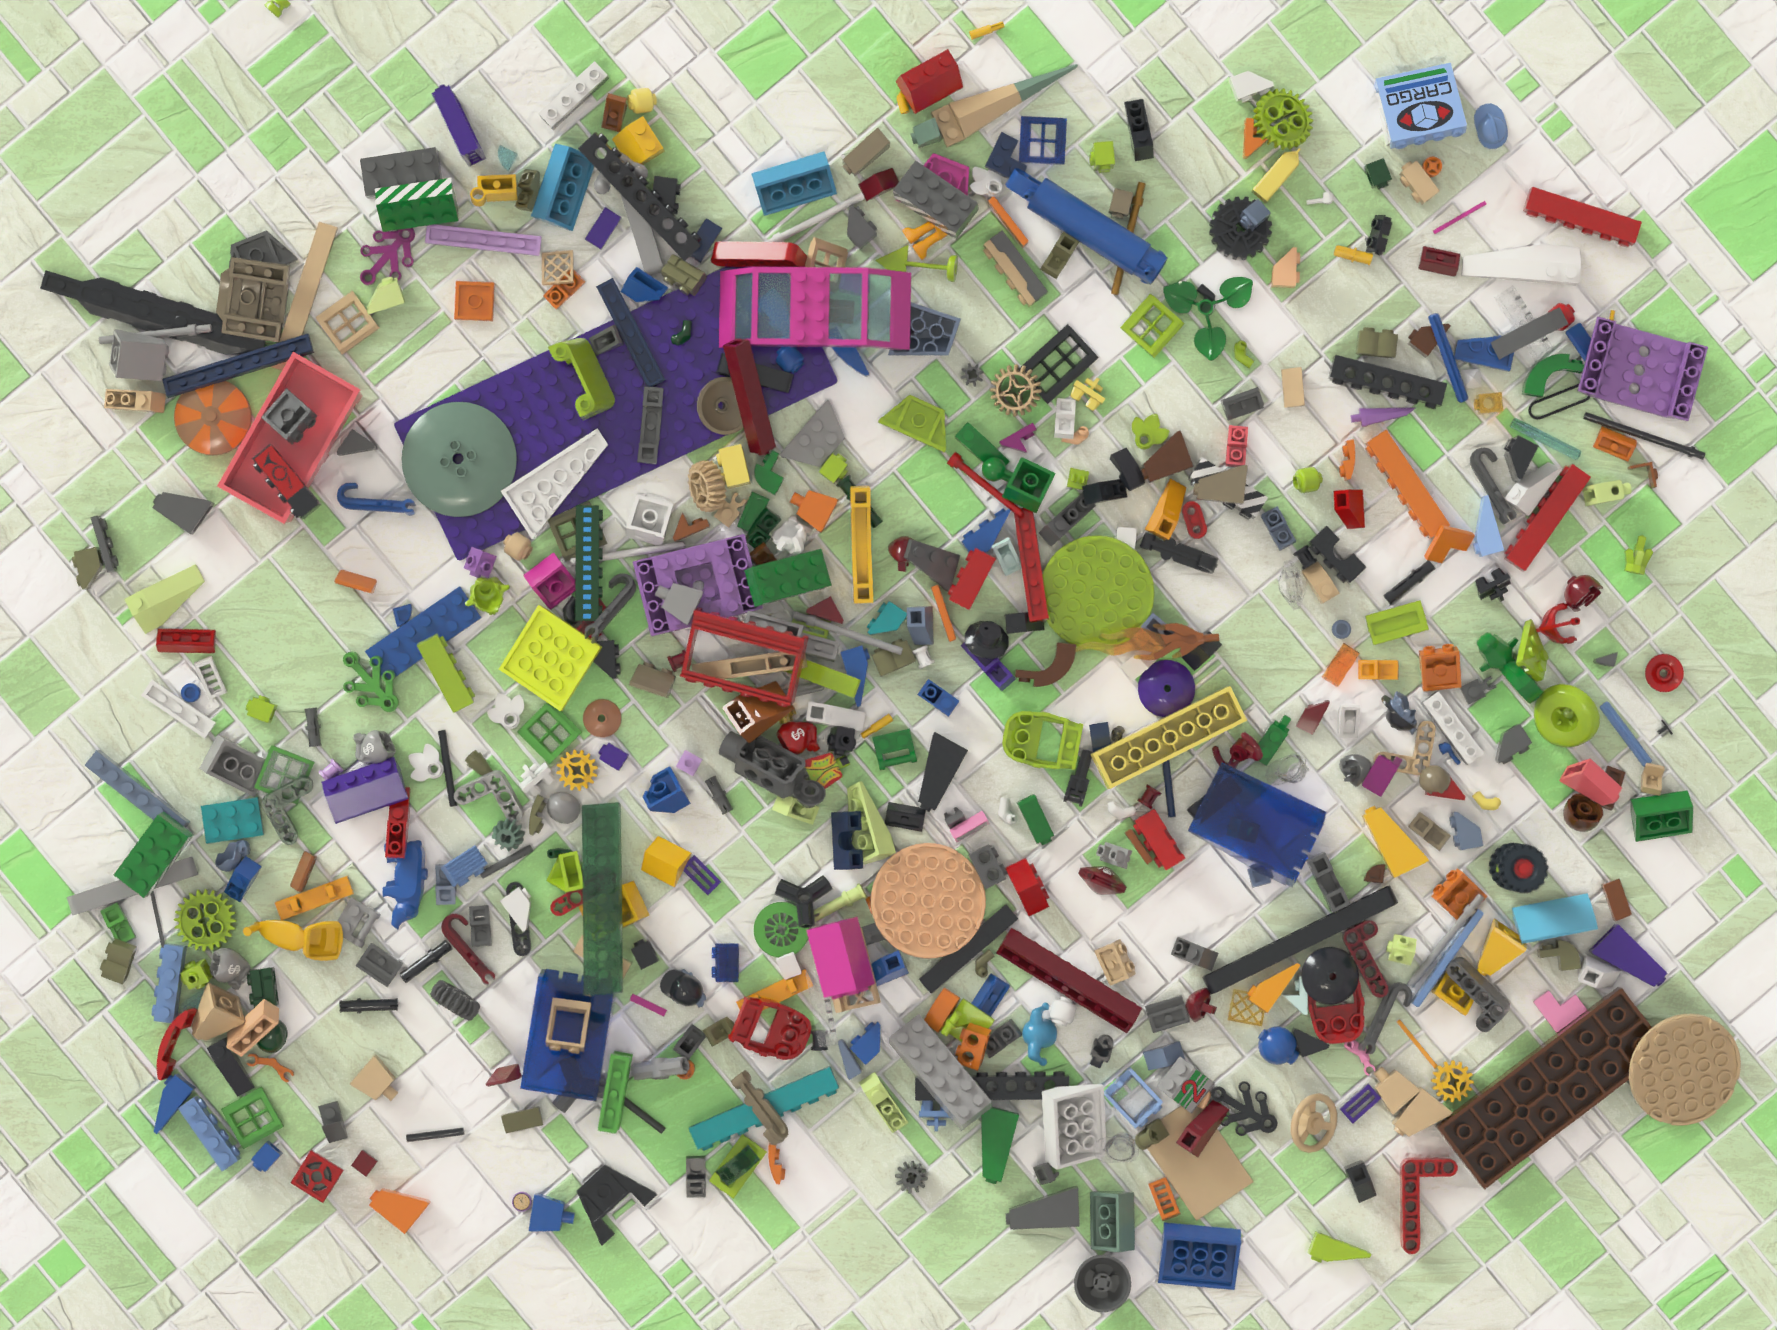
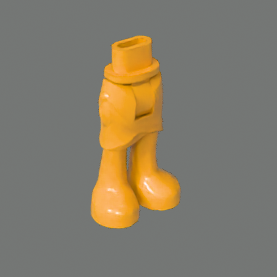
M929 221L915 229L906 227L902 230L909 242L913 244L921 236L935 228L936 232L912 245L921 260L926 258L927 249L948 236V234Z

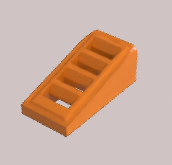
M1166 1177L1148 1184L1163 1221L1181 1215ZM1162 1185L1166 1186V1188L1155 1192L1154 1188ZM1168 1192V1196L1158 1199V1195ZM1171 1199L1172 1203L1161 1206L1160 1203ZM1174 1207L1175 1210L1164 1214V1210Z

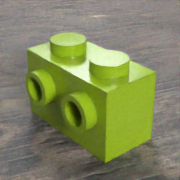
M1113 141L1093 143L1089 161L1090 166H1094V171L1098 170L1099 173H1109L1114 168Z

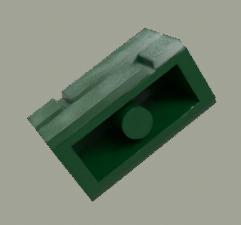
M268 967L249 970L250 974H247V984L252 989V993L249 994L250 1005H254L255 1008L265 999L278 1006L279 999L275 968Z

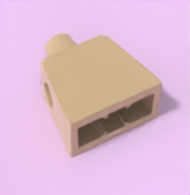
M377 1055L372 1057L350 1083L351 1086L375 1100L383 1094L392 1101L398 1094L390 1086L396 1078Z
M1381 1066L1373 1073L1380 1081L1375 1086V1089L1389 1112L1393 1115L1420 1092L1419 1088L1395 1069L1388 1074Z

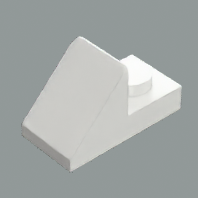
M1340 705L1338 708L1339 738H1358L1360 705Z

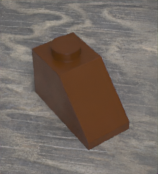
M1443 324L1445 332L1451 327L1450 324ZM1431 326L1421 327L1418 331L1414 329L1408 336L1410 339L1408 345L1425 358L1428 357L1437 345Z

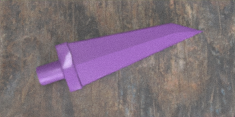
M1359 408V414L1350 415L1351 423L1361 422V426L1365 427L1407 416L1415 408Z

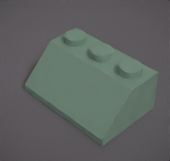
M1090 1192L1092 1250L1111 1252L1135 1250L1134 1192Z

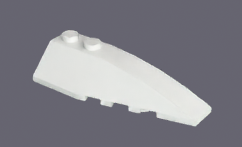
M1539 244L1463 256L1461 276L1576 286L1580 283V247Z

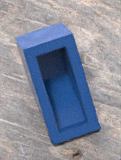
M636 267L628 276L620 292L635 302L659 300L668 287Z

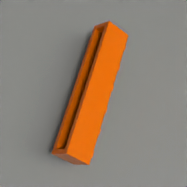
M1384 430L1365 443L1367 446L1365 448L1366 452L1371 458L1374 456L1378 462L1376 463L1378 470L1386 474L1388 485L1391 489H1396L1399 494L1397 498L1402 505H1407L1410 510L1408 511L1409 516L1413 521L1417 520L1420 525L1418 529L1424 537L1427 536L1429 539L1434 537L1441 525L1450 526L1387 430Z

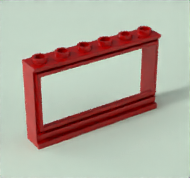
M701 607L694 610L680 677H684L686 681L696 683V681L702 682L706 687H721V690L725 692H740V695L744 697L755 696L763 702L774 701L781 707H788V705L790 706L795 702L809 636L805 635L801 638L794 636L793 632L790 631L782 633L775 631L774 627L771 626L763 628L756 626V623L752 621L747 623L737 621V617L725 618L719 616L720 613L718 612L706 613L702 611L703 608ZM698 630L796 655L787 696L690 671Z

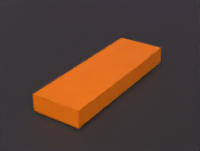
M994 196L988 200L990 207L1021 247H1025L1029 240Z
M938 585L933 586L931 589L949 642L954 641L956 636Z

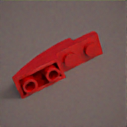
M405 787L408 795L407 800L389 806L385 858H405L410 818V787Z

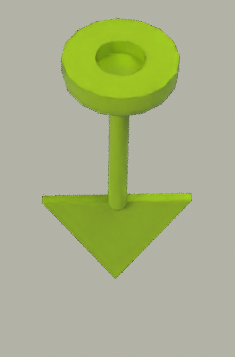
M906 245L875 260L887 270L906 272L907 266L947 270L948 281L955 282L958 268L957 255H951L947 265L907 261L909 245Z

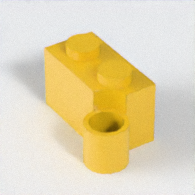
M516 174L477 176L478 187L473 188L470 192L473 205L478 207L483 206L486 200L487 202L518 200ZM477 194L483 196L481 199L474 198Z

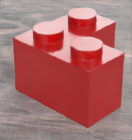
M1024 858L1005 868L1028 916L1049 907L1046 900L1049 899V895L1045 888L1041 889L1044 885L1039 876L1035 877L1038 873L1033 863L1029 865L1027 859Z

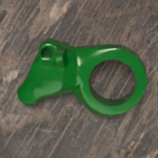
M1488 632L1483 634L1476 641L1479 652L1485 660V663L1479 668L1481 672L1490 668L1498 669L1529 704L1537 700L1544 691L1525 672L1522 666L1519 667L1516 664V660L1513 657L1512 650L1517 644L1518 639L1514 637L1507 643L1496 634L1492 635Z

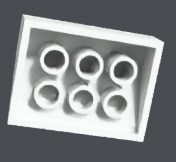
M1104 1085L1060 1086L1042 1091L1045 1162H1049L1052 1167L1058 1170L1107 1156Z

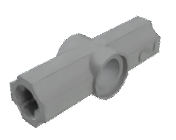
M683 1056L669 1059L653 1058L648 1062L634 1063L631 1068V1074L634 1080L668 1079L669 1076L687 1074L689 1062Z

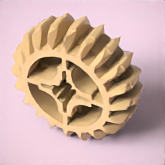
M1015 364L1014 370H1012L1011 365H1008L1007 372L1003 368L1000 369L1002 376L999 374L994 375L998 381H991V384L996 385V388H990L991 392H996L995 395L991 396V399H998L994 405H1002L999 411L1007 408L1006 415H1009L1011 410H1013V416H1017L1018 410L1021 416L1025 415L1024 408L1027 412H1031L1032 410L1029 405L1036 407L1037 404L1033 400L1039 401L1041 397L1036 395V393L1042 392L1041 389H1036V386L1041 385V382H1034V379H1037L1038 376H1030L1033 371L1032 369L1025 373L1026 366H1022L1021 370H1019L1018 364ZM1015 375L1024 377L1029 384H1020ZM1009 376V388L1001 392V385L1005 378ZM1013 385H1015L1016 388H1025L1018 392L1019 395L1012 392L1007 393L1014 388ZM1031 389L1030 397L1023 405L1022 394L1024 391ZM1003 397H1012L1017 406L1010 405Z
M709 460L693 464L689 469V481L687 482L693 502L696 503L697 508L705 512H713L722 508L723 504H725V492L727 491L721 470L718 469L717 464Z

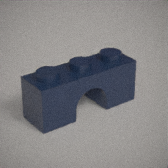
M861 811L831 812L834 870L864 869L863 849L858 850L854 848L851 840L852 834L855 831L862 830Z

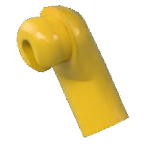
M900 91L897 95L900 113L907 114L910 112L908 102Z

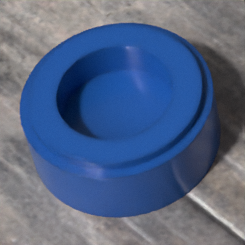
M188 683L181 689V697L186 702H196L201 696V690L196 684Z

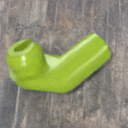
M1240 340L1234 346L1235 359L1247 368H1250L1254 360L1246 355V342Z

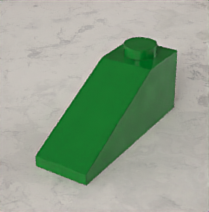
M968 422L955 435V439L982 463L991 457L1000 458L1006 466L1010 462Z

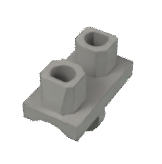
M1107 842L1104 845L1100 844L1096 855L1100 856L1101 861L1127 869V862L1130 861L1129 856L1132 854L1131 850Z

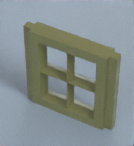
M589 501V502H586V503H584V504H582V505H591V504H590V501ZM576 507L548 520L565 562L571 560L570 558H576V546L567 549L564 543V539L576 534V522L574 520L576 519ZM571 521L575 531L561 536L558 526ZM604 534L603 540H599V547L608 544Z

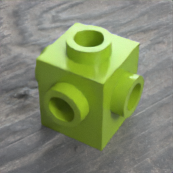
M206 959L198 962L193 960L184 965L185 968L180 973L183 984L187 985L189 990L204 987L213 977Z

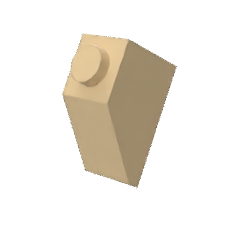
M1318 561L1301 571L1321 604L1340 594Z

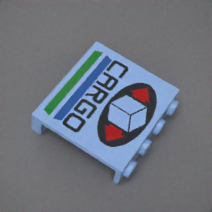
M1451 63L1376 78L1375 90L1376 93L1379 92L1391 139V149H1403L1407 145H1421L1429 140L1440 141L1448 136L1459 137L1466 133L1467 123Z

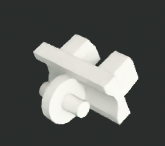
M545 762L539 767L534 763L530 768L525 764L523 766L525 772L521 775L524 781L519 786L525 794L528 792L531 796L536 797L541 792V789L536 784L543 780L546 785H549L555 778Z

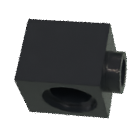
M644 939L633 943L634 948L631 951L641 970L659 961L649 940L645 942Z

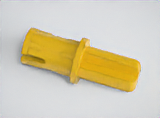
M1336 245L1334 250V256L1351 260L1352 263L1356 261L1370 265L1373 253L1359 251L1356 247L1352 249Z

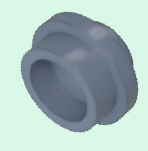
M1338 620L1332 626V633L1338 639L1347 638L1351 633V626L1345 620Z

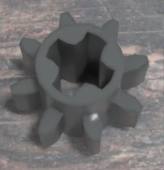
M968 363L967 370L961 369L965 375L961 376L960 379H966V386L969 383H973V386L976 387L977 380L983 381L979 375L983 374L984 371H978V364L975 367H971V364ZM974 370L976 372L975 375L977 376V378L973 377L970 380L968 378L969 375L967 374V372H972Z

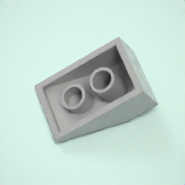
M217 735L200 769L206 774L255 797L258 789L254 788L265 759L235 742Z

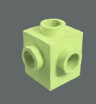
M1394 934L1392 941H1388L1386 952H1389L1388 960L1411 965L1416 952L1417 939Z

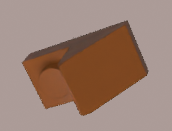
M608 93L602 128L616 132L621 131L627 109V98Z
M682 513L673 536L674 541L677 542L709 528L708 520H703L701 517L692 521V525L689 526L684 513Z

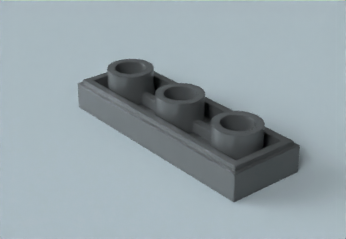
M100 516L90 517L107 573L116 572L119 562L117 556L112 554L113 542L111 537H107L105 531L108 529L105 518L102 519Z

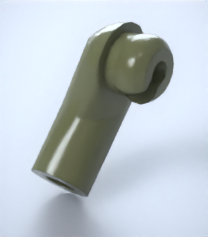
M990 949L975 961V972L981 978H985L988 975L987 962L995 957Z

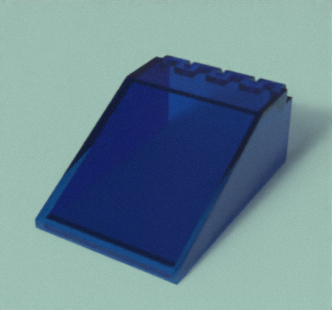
M1222 762L1188 831L1258 873L1293 888L1300 872L1294 870V867L1302 870L1308 858V855L1302 851L1311 852L1316 838L1311 836V833L1319 835L1326 820L1327 812Z
M542 969L537 980L520 1089L596 1102L613 1018L618 982L601 978L600 984H597L598 977L582 975L581 981H578L579 974L564 971L562 978H559L560 971ZM553 997L591 1003L584 1052L580 1051L579 1054L568 1052L567 1049L553 1051L546 1047V1036ZM557 1010L552 1040L580 1044L585 1014Z

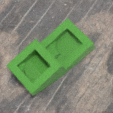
M118 902L100 911L114 939L129 942L137 938Z

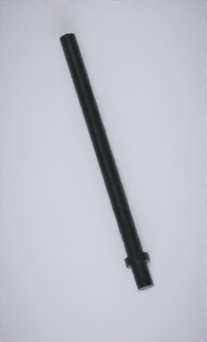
M1585 412L1583 417L1584 420L1687 454L1690 458L1696 457L1703 460L1706 454L1696 450L1694 446L1688 447Z

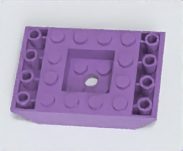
M745 534L633 561L651 636L690 628L693 620L692 617L689 625H686L662 608L665 600L655 596L660 585L669 590L673 583L693 588L694 582L701 580L704 583V588L701 590L704 594L697 608H703L702 611L706 613L718 612L720 613L719 616L725 618L746 614L748 611L753 612L763 609L762 605L754 606L744 571L753 567Z

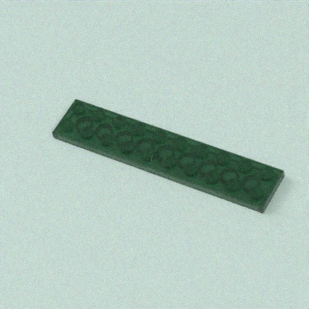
M614 802L582 805L584 995L623 993L621 804Z

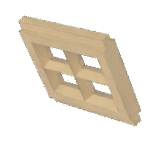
M813 237L805 267H814V264L822 267H834L828 265L830 254L838 257L836 267H845L848 249ZM818 250L826 252L823 263L816 260ZM834 274L833 281L830 280V292H838L842 274Z
M353 291L315 317L342 355L379 329L377 323L370 314L368 315L366 308ZM354 303L359 312L347 320L342 311ZM339 314L345 323L333 331L327 322ZM362 315L368 324L356 332L350 323ZM348 326L353 334L341 342L336 333Z

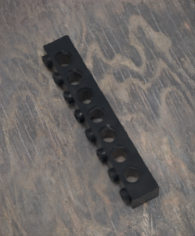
M593 133L578 148L579 151L667 244L686 261L703 245L700 242L702 240L695 231L693 233L689 231L687 222L682 217L678 219L673 214L675 210L668 203L665 205L660 200L662 196L655 189L651 190L647 186L649 183L642 175L639 177L636 175L634 166L629 161L625 163L620 158L622 156L620 151L615 147L611 148L607 144L609 140L602 133ZM599 148H604L607 152L604 159L599 158L597 155ZM612 162H617L620 165V170L617 173L612 172L610 169ZM626 176L633 178V185L631 187H627L624 184ZM639 190H644L647 194L644 201L637 198ZM652 204H657L660 207L658 215L651 213L650 207ZM666 218H670L673 221L671 229L664 227L663 222ZM679 232H683L687 236L684 243H680L677 240Z
M1044 1071L1034 1072V1075H1026V1072H1015V1075H1007V1072H996V1075H988V1072H976V1075L971 1076L990 1100H1042V1091L1046 1090L1044 1084L1048 1080L1054 1081L1055 1087L1069 1086V1075H1065L1064 1071H1054L1053 1075H1046ZM915 1076V1101H936ZM1029 1080L1036 1083L1035 1089L1031 1091L1025 1088V1083ZM995 1081L998 1086L996 1090L990 1091L986 1087L987 1083ZM1008 1081L1016 1082L1017 1087L1015 1090L1009 1091L1006 1089Z

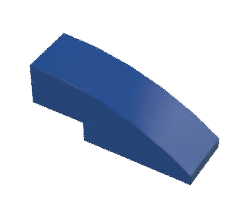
M837 326L829 330V339H843ZM831 347L836 355L854 371L864 377L870 376L856 347Z

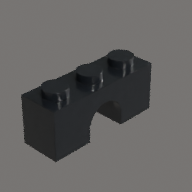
M1325 526L1308 542L1311 545L1309 548L1315 555L1320 554L1324 558L1323 563L1329 569L1333 568L1337 572L1336 576L1342 583L1347 582L1349 584L1366 566L1354 553L1345 560L1336 558L1333 553V547L1340 539L1328 526Z

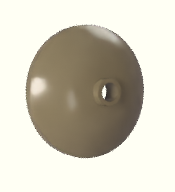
M719 377L709 381L700 391L697 400V412L701 422L707 429L717 434L729 435L743 428L731 377ZM720 402L723 404L722 409L718 407Z

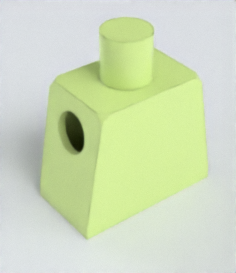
M1621 480L1584 487L1582 491L1585 507L1624 499V495L1631 494L1632 492L1630 483L1622 484Z

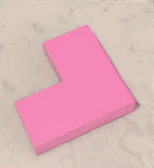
M1549 990L1533 1001L1556 1033L1587 1011L1576 994L1561 1005H1559Z

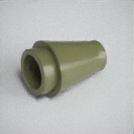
M474 750L465 759L467 766L481 776L493 771L481 752L478 753Z

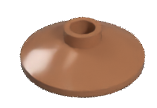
M595 700L586 707L583 714V723L590 734L596 737H608L613 735L620 727L621 712L616 704L609 700ZM599 715L605 716L604 722L598 720Z

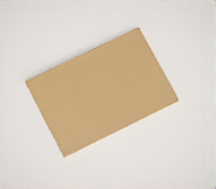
M1179 1106L1161 1119L1169 1136L1157 1144H1152L1148 1151L1197 1221L1253 1183V1180L1218 1129L1199 1157L1194 1156L1178 1145L1176 1142L1185 1128L1203 1111L1196 1107L1193 1113H1190L1182 1106Z

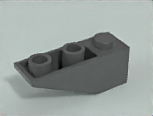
M1082 492L1052 519L1039 534L1052 547L1096 505H1085Z

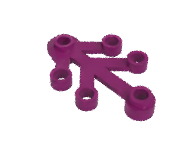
M408 228L390 232L375 231L373 239L378 243L383 242L384 239L396 240L392 245L372 247L364 245L361 247L360 252L364 257H370L372 254H383L370 270L362 271L360 274L361 282L367 286L374 284L377 273L389 259L391 264L389 276L392 277L393 273L397 272L399 274L398 281H400L402 275L399 272L397 250L403 244L404 257L402 258V264L405 267L413 266L414 259L411 257L410 243L415 238V230ZM404 231L409 232L407 238H404L402 235ZM378 233L382 234V239L380 240L376 239V234ZM365 248L370 249V252L367 255L363 253V250ZM406 258L411 259V263L409 265L405 264ZM371 275L372 280L366 281L365 277Z

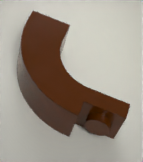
M1057 642L1055 659L1047 669L1043 671L1016 669L1015 677L1019 678V682H1030V679H1034L1033 687H1043L1057 682L1071 668L1075 658L1076 644Z

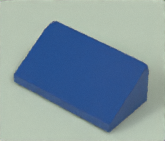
M1577 323L1568 329L1565 334L1585 361L1591 337L1582 324Z
M991 973L971 1004L991 1017L1010 985Z

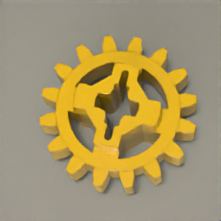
M575 749L572 755L566 752L567 758L560 757L562 764H557L561 770L557 771L556 774H561L562 776L559 778V781H565L564 787L571 785L570 790L572 791L575 787H577L578 791H581L582 786L586 789L589 788L587 783L593 784L592 777L598 776V774L594 773L598 766H593L596 760L589 759L590 753L585 756L584 750L577 754ZM574 757L582 758L577 763H573L572 761H570V759ZM587 763L590 767V774L586 773L585 766ZM580 765L582 774L574 775L572 766L578 767ZM565 766L569 769V775L567 777L564 771ZM576 778L585 780L581 783H573Z
M1451 1060L1450 1065H1448L1444 1061V1067L1437 1065L1439 1071H1433L1436 1078L1431 1079V1082L1436 1083V1085L1432 1089H1438L1436 1095L1439 1097L1443 1094L1442 1100L1444 1101L1448 1097L1450 1102H1454V1098L1461 1101V1095L1467 1097L1466 1091H1472V1088L1469 1087V1084L1474 1083L1473 1080L1469 1079L1472 1073L1466 1072L1468 1070L1467 1066L1461 1068L1462 1062H1458L1455 1065V1061ZM1452 1068L1458 1069L1462 1073L1454 1074ZM1444 1072V1073H1445V1076H1444L1443 1080L1440 1081V1077H1441L1442 1073ZM1450 1075L1454 1079H1457L1456 1081H1454V1087L1450 1083L1448 1084V1082L1450 1081ZM1465 1081L1463 1088L1460 1090L1461 1083ZM1449 1088L1453 1094L1446 1093L1442 1089Z

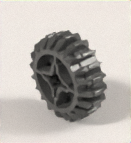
M439 980L433 986L430 993L432 999L465 1020H473L481 1007L471 996L443 980Z

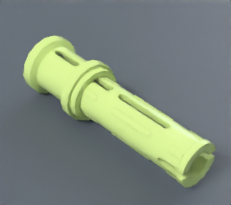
M858 883L855 888L847 892L843 891L841 893L842 896L815 909L814 915L819 913V915L814 917L815 923L845 906L851 907L854 902L862 898L866 899L867 896L861 884Z

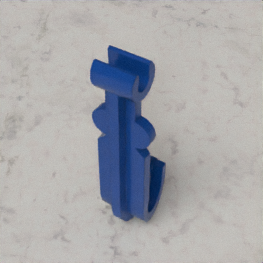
M345 483L339 487L337 492V500L345 509L405 513L409 516L415 514L413 509H407L409 506H416L411 499L397 501L346 497L344 493L347 490L358 489L357 483Z

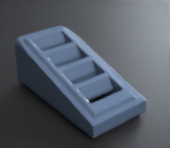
M840 1039L838 1040V1046L847 1078L850 1080L859 1075L862 1069L845 1041Z

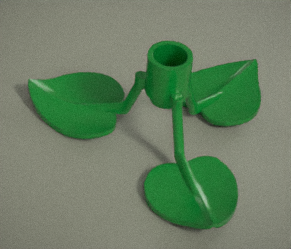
M1232 277L1225 280L1219 288L1220 294L1224 298L1212 302L1208 299L1194 302L1197 298V290L1190 282L1180 281L1164 286L1165 299L1175 312L1186 314L1190 312L1192 305L1198 306L1199 312L1205 316L1208 328H1201L1197 331L1194 337V344L1197 350L1209 361L1216 359L1222 353L1226 344L1224 330L1221 327L1212 328L1209 316L1214 312V305L1227 300V304L1232 308L1244 307L1251 298L1253 281L1246 277Z

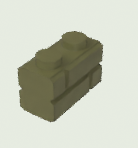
M675 254L671 255L661 270L663 281L670 286H673V284L677 285L679 291L687 296L689 293L696 296L700 287L707 279L705 272Z

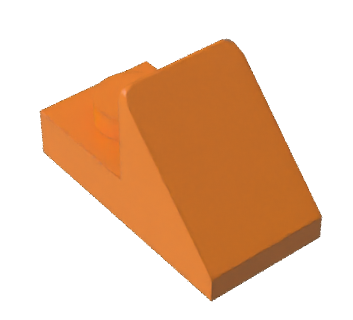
M1252 118L1245 119L1243 159L1251 156L1268 140L1267 138L1262 140L1261 138L1253 137V135L1257 134V127L1254 126L1255 123Z

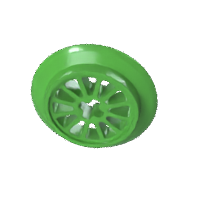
M776 902L766 906L758 914L754 923V937L758 946L768 955L779 958L791 952L796 954L805 946L808 940L806 930H809V928L789 927L794 921L798 925L797 906L787 902ZM780 913L786 914L784 922L781 921ZM778 914L779 923L773 918V915ZM788 915L792 916L793 920L786 924ZM769 918L774 921L775 926L767 923ZM780 924L782 927H787L784 935L776 932ZM765 925L773 927L774 930L765 931ZM798 928V934L789 931ZM774 932L775 934L768 939L766 933ZM787 934L796 936V939L792 941ZM777 936L775 944L771 943L770 940ZM780 937L782 938L783 946H777ZM784 937H786L791 944L786 946Z

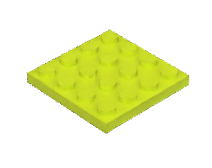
M538 605L499 670L559 711H563L602 646L598 643L591 644V638L585 639V634L542 605Z

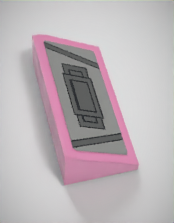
M980 811L949 831L957 843L990 823L983 811Z

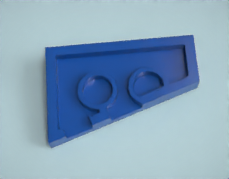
M1502 336L1457 340L1454 358L1457 361L1510 372L1514 353L1499 360L1491 342Z

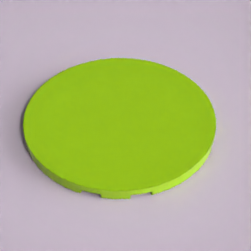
M1091 535L1075 539L1062 546L1051 557L1043 571L1049 620L1046 621L1060 638L1070 644H1076V647L1087 650H1106L1118 647L1131 640L1142 629L1140 627L1151 614L1155 594L1151 571L1142 556L1133 547L1119 539L1102 535Z

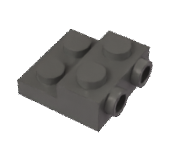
M286 388L261 418L293 445L294 442L297 443L303 438V432L307 427L311 428L315 425V418L318 415Z

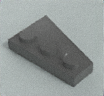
M909 539L904 558L928 575L931 580L938 583L941 588L949 592L960 555Z

